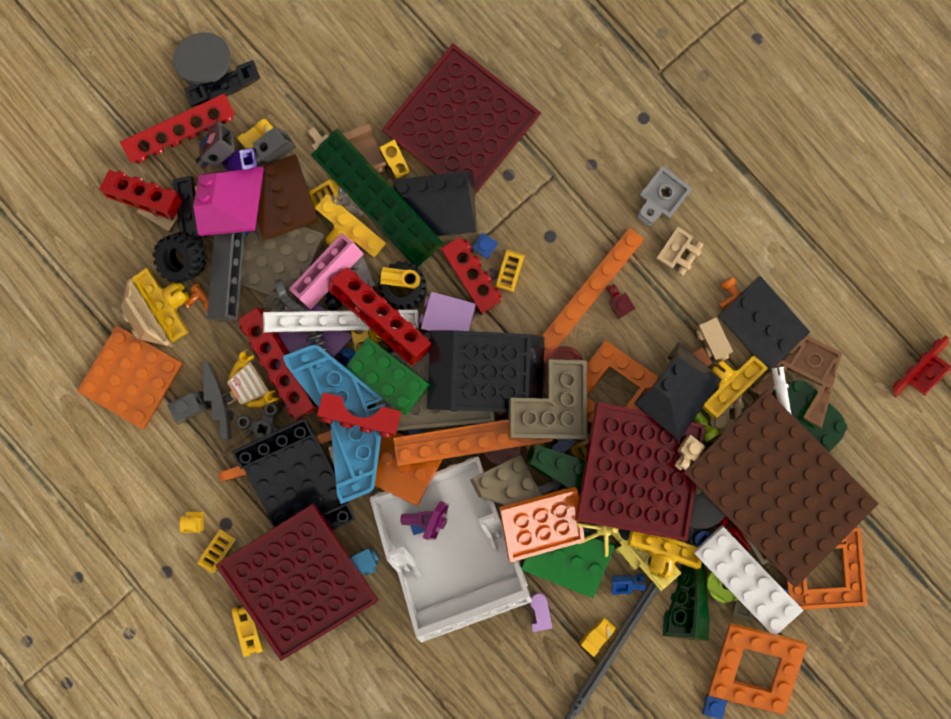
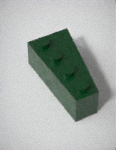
M537 444L531 445L525 464L565 489L576 487L579 496L585 461Z

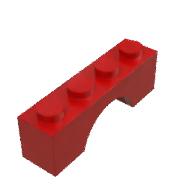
M323 392L317 417H320V421L332 424V421L340 422L341 427L351 429L353 425L360 427L359 431L371 433L373 430L379 432V436L390 438L391 435H396L401 411L381 407L373 416L359 418L347 411L344 406L343 397Z

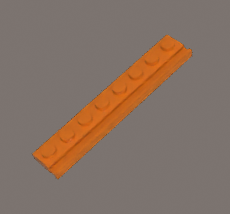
M508 419L393 438L397 466L551 442L553 439L509 438Z

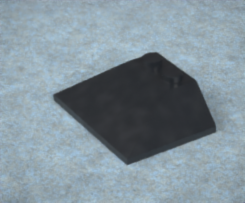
M677 343L667 357L670 362L652 387L643 390L634 404L676 440H680L722 379L681 343Z

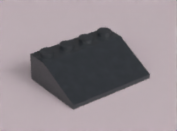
M463 171L394 179V190L437 236L477 232L474 176L470 172Z

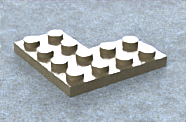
M547 360V399L509 398V438L587 439V361Z

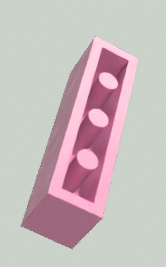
M342 233L289 290L311 310L329 291L330 280L346 267L350 269L363 255L362 251Z

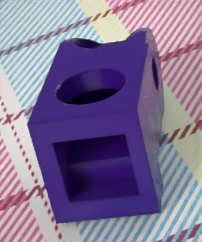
M254 148L233 152L222 162L224 169L234 171L257 167Z

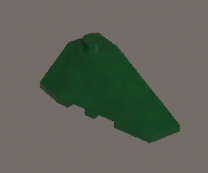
M702 562L700 569L682 564L681 574L677 578L678 585L675 594L672 593L670 608L666 610L664 615L663 636L708 641L710 619L704 564Z

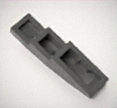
M203 362L204 401H212V420H220V439H232L230 416L227 403L223 398L224 392L212 364Z

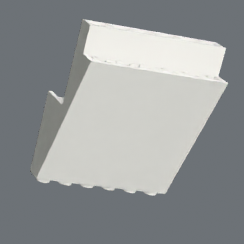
M470 457L465 462L451 464L446 469L436 471L418 507L385 491L377 492L374 496L369 497L386 559L398 572L416 638L421 643L532 602L527 588L528 584L519 560L514 562L508 560L500 510L497 503L479 498L470 481L473 477L485 472L479 457ZM440 501L449 504L446 526L443 530L440 529L436 540L422 538L425 532L413 535L410 525H401V514L434 511Z

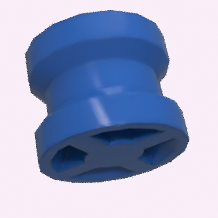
M705 530L696 531L692 537L694 546L699 547L712 534Z

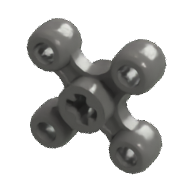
M275 402L265 405L263 409L264 417L260 421H254L248 415H241L237 418L236 425L241 430H252L256 436L255 440L279 430L273 425V419L280 410L279 406ZM271 406L274 407L273 413L269 412V408ZM243 419H246L247 424L245 426L242 425ZM262 425L268 426L267 434L261 433Z

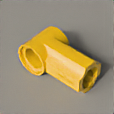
M382 268L380 284L414 289L420 284V276L414 270ZM410 274L416 277L413 284L406 283V278Z

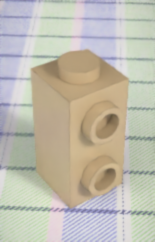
M717 317L696 327V336L700 342L703 341L704 351L712 361L718 359L720 362L730 358L728 354L732 353L733 350Z

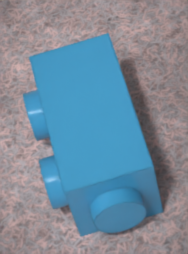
M370 547L351 556L361 574L365 573V575L376 571L375 567L379 564L378 560H380L376 550H371Z

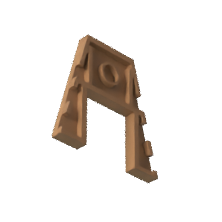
M806 336L775 368L778 370V367H784V374L787 370H790L822 386L803 417V420L822 428L842 352ZM772 371L756 387L752 388L751 392L760 396L765 390H768L773 395L775 392L773 386L775 385Z

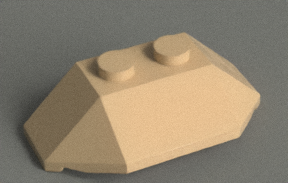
M132 279L127 280L121 309L123 311L122 317L127 323L130 322L133 327L131 330L133 335L143 341L173 347L175 344L169 340Z

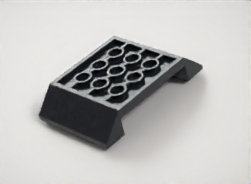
M431 330L428 383L430 385L427 393V409L509 412V398L542 399L545 337L531 334Z
M305 418L232 451L240 469L244 468L274 527L312 503L316 505L332 530L356 520L349 501L340 504L337 496L335 471L313 428Z

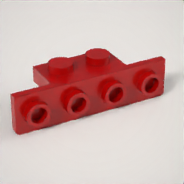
M945 335L942 339L938 338L933 343L932 349L928 353L922 354L919 358L920 362L916 366L912 365L907 370L906 376L894 383L892 388L895 398L908 385L926 396L951 370V366L937 356L948 345V336Z

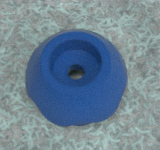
M349 348L342 349L338 353L339 361L346 367L356 352Z

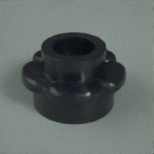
M333 294L326 296L325 304L329 310L337 311L338 308L342 307L341 301Z

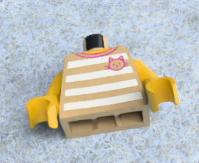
M248 349L239 354V359L229 374L230 380H228L227 384L231 390L224 394L223 398L228 405L238 400L241 405H246L249 408H262L265 405L278 401L279 398H273V392H276V390L271 391L253 362L248 363V361L254 359V355L248 357L246 354Z

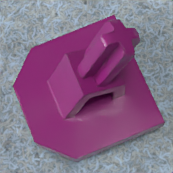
M440 501L434 511L401 514V525H418L426 529L422 538L436 540L440 529L443 530L446 526L449 504Z

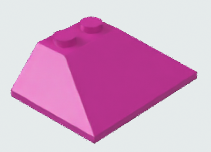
M263 167L234 171H214L199 175L193 205L199 236L255 231L264 172Z

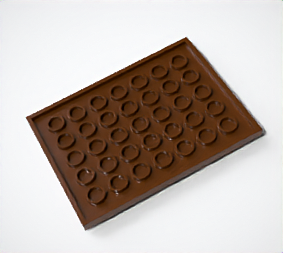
M765 390L695 462L691 463L683 471L701 492L794 587H797L879 504L768 390Z

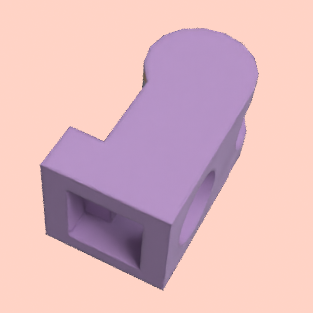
M540 592L533 593L531 595L532 602H530L536 617V621L531 622L533 632L552 629L545 595Z

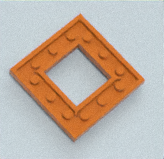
M606 340L587 363V422L591 425L595 402L589 399L588 396L609 368L639 388L625 407L642 411L634 403L643 390L652 387L658 379V376Z
M856 527L835 548H841L844 586L808 589L807 577L797 587H794L785 578L787 594L803 610L867 606L861 527Z
M729 623L709 686L708 695L785 715L807 643ZM744 649L780 657L770 689L734 680Z

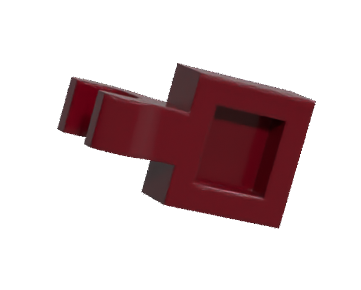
M615 284L606 288L613 299L609 302V305L618 319L636 309L626 292L620 295Z

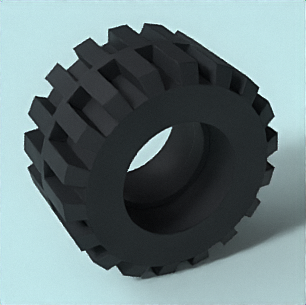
M177 232L163 237L155 245L154 250L156 252H153L152 257L155 258L153 263L157 266V272H161L163 279L167 278L169 282L183 283L199 276L204 271L203 267L207 264L205 261L207 254H204L206 249L205 246H201L202 242L200 239L196 240L194 234ZM176 249L184 257V266L177 260Z
M397 261L396 264H389L388 268L414 270L420 276V284L408 296L397 297L393 294L391 285L380 284V274L378 282L380 296L396 310H412V308L419 306V303L424 300L427 291L426 280L422 271L416 265L409 264L406 261L404 263ZM410 274L407 276L413 281V283L415 282V275Z

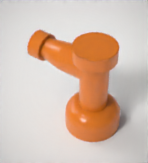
M734 277L721 284L722 288L728 289L732 295L719 303L722 310L740 294L735 287L736 279Z
M196 283L190 289L193 294L184 305L190 308L200 298L204 302L203 308L207 311L209 296L201 289V285Z

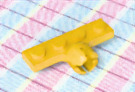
M328 194L315 207L320 214L334 225L333 230L326 237V243L329 246L343 233L374 258L386 244V242Z
M145 268L135 275L132 280L171 343L188 334L189 330L177 312L178 307L189 299L188 292H182L185 287L181 283L173 282L166 288H162L150 268Z
M755 355L737 371L729 367L724 361L718 362L711 370L722 380L717 386L718 390L707 400L702 408L716 420L768 367Z
M630 531L627 545L651 554L652 558L649 568L651 574L656 576V573H658V577L661 578L673 576L676 562L695 569L701 568L702 561L693 552L698 547L676 539Z

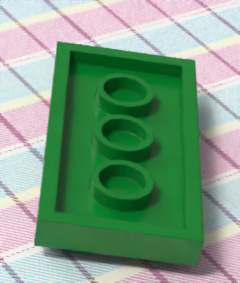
M370 337L366 338L345 367L405 416L410 413L430 385Z

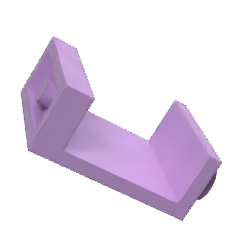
M431 292L430 296H426L424 307L427 308L425 315L421 314L419 320L421 330L424 332L426 330L469 331L476 304Z

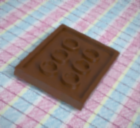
M296 154L261 166L264 168L257 221L264 240L319 221Z

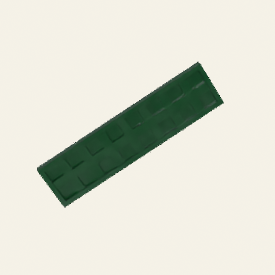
M338 128L311 154L331 178L416 267L420 266L444 244Z

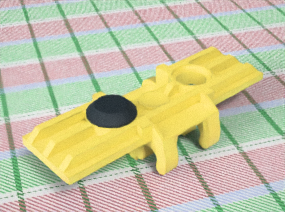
M618 529L617 533H612L621 544L614 548L616 552L623 555L629 562V567L632 570L640 566L660 591L681 574L676 566H674L673 576L668 578L658 577V573H656V576L651 574L648 564L651 554L627 545L630 531Z

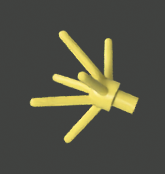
M577 523L578 527L597 529L596 533L585 537V542L600 535L604 536L605 557H608L609 536L612 533H617L618 528Z

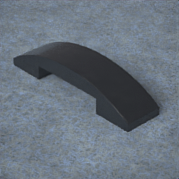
M254 60L237 66V70L225 74L215 82L211 81L184 88L190 106H198L224 93L229 96L259 80L261 77Z

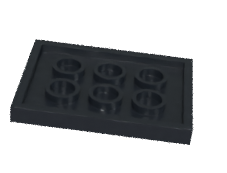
M758 276L717 315L749 352L768 367L767 371H771L810 333L807 327L761 276Z

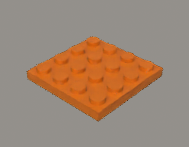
M116 325L77 392L140 429L145 430L184 363L146 341L140 340V338L137 339L132 333Z

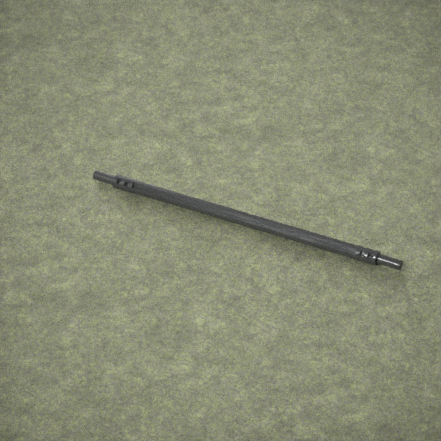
M689 527L688 540L679 541L688 544L694 536V534L696 533L697 529ZM652 580L569 707L570 711L565 719H574L576 715L580 714L653 600L659 588Z

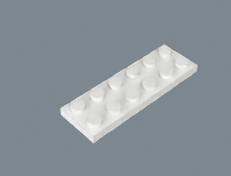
M722 525L693 551L770 633H780L804 611Z

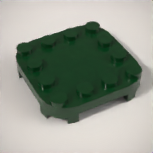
M801 380L786 383L789 385L787 391L792 416L830 452L845 435L847 424L844 418L829 403L822 428L803 420L818 391L807 382Z

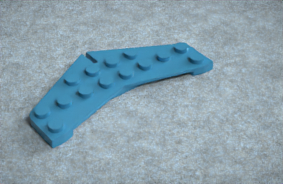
M311 345L283 356L287 368L318 408L323 392L343 397L344 406L347 411L359 418L371 417L381 407H385L384 403L368 410L367 406L384 399L321 347ZM332 421L330 426L336 489L340 504L365 495L374 489L381 436H379L377 431L372 430L371 433L359 431L360 427L352 425V428L349 429L341 427L340 422Z

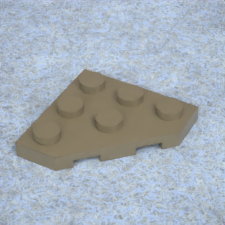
M521 455L470 479L479 498L493 501L499 506L542 496Z

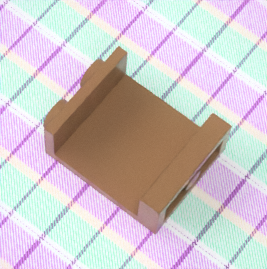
M369 123L343 133L380 175L385 173L384 170L387 169V166Z

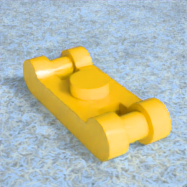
M233 607L231 609L243 656H250L254 652H264L258 627L245 608ZM246 614L248 620L242 621L241 615ZM253 639L254 644L249 646L247 641Z

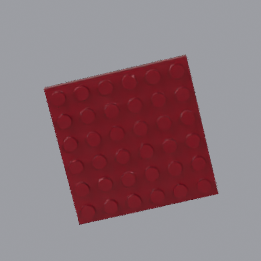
M452 43L383 127L382 132L392 140L395 139L399 146L436 175L463 171L470 172L474 176V191L476 195L539 118L541 112Z
M595 402L575 520L687 541L696 485L683 473V468L679 470L674 465L681 456L677 450L687 435H692L703 444L706 425L692 422L681 439L676 440L643 411Z
M314 503L215 565L280 661L371 607L379 600Z

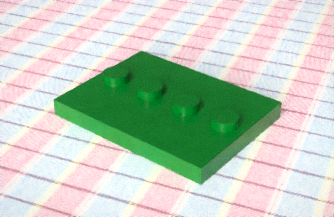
M584 532V538L590 535ZM595 537L581 544H574L525 558L522 570L594 598L615 544L609 542V555L605 557L604 540Z

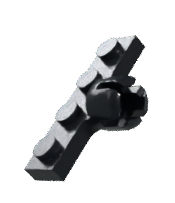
M187 176L173 179L174 190L178 192L179 197L182 199V203L177 211L180 232H189L190 235L194 234L196 240L200 239L202 242V236H199L193 208L196 194L194 177Z

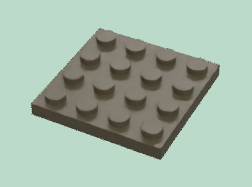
M256 220L255 231H249L247 237L244 238L241 285L280 299L274 281L282 279L288 297L298 303L299 299L289 288L315 262L325 235L310 228L301 227L264 240Z

